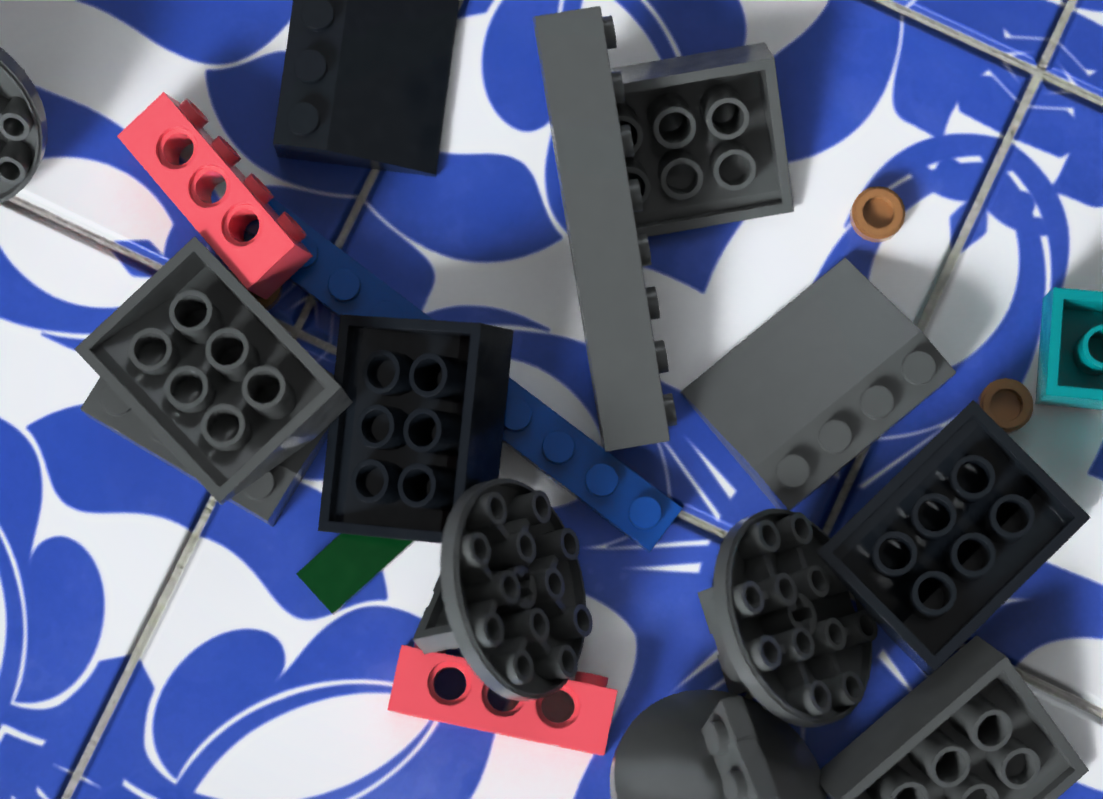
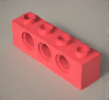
M163 92L117 137L245 288L267 300L313 257L301 242L307 234L288 213L283 212L279 216L268 204L274 198L273 194L254 174L251 173L246 178L235 166L241 160L240 156L221 136L216 137L214 140L203 128L209 121L195 104L188 98L180 103ZM193 144L194 150L191 158L186 163L180 165L179 157L182 150L188 145ZM226 181L224 196L219 201L212 203L211 195L214 188L219 183ZM259 219V230L256 236L245 242V228L253 220Z
M414 642V647L401 645L387 710L398 714L604 756L618 690L606 688L608 683L607 677L577 671L575 680H568L558 690L569 695L573 701L574 711L568 720L560 723L548 720L541 708L544 698L519 701L513 709L499 711L493 708L488 701L490 688L474 673L465 658L448 655L446 650L424 654ZM446 669L458 670L466 678L464 693L454 700L443 699L435 691V680Z

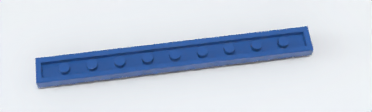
M272 198L268 202L279 216L286 212L301 226L307 234L301 242L313 255L289 280L340 318L341 314L433 320ZM259 219L253 220L245 228V242L256 236L259 230ZM509 377L503 443L650 553L683 508L608 451L605 452L604 448Z

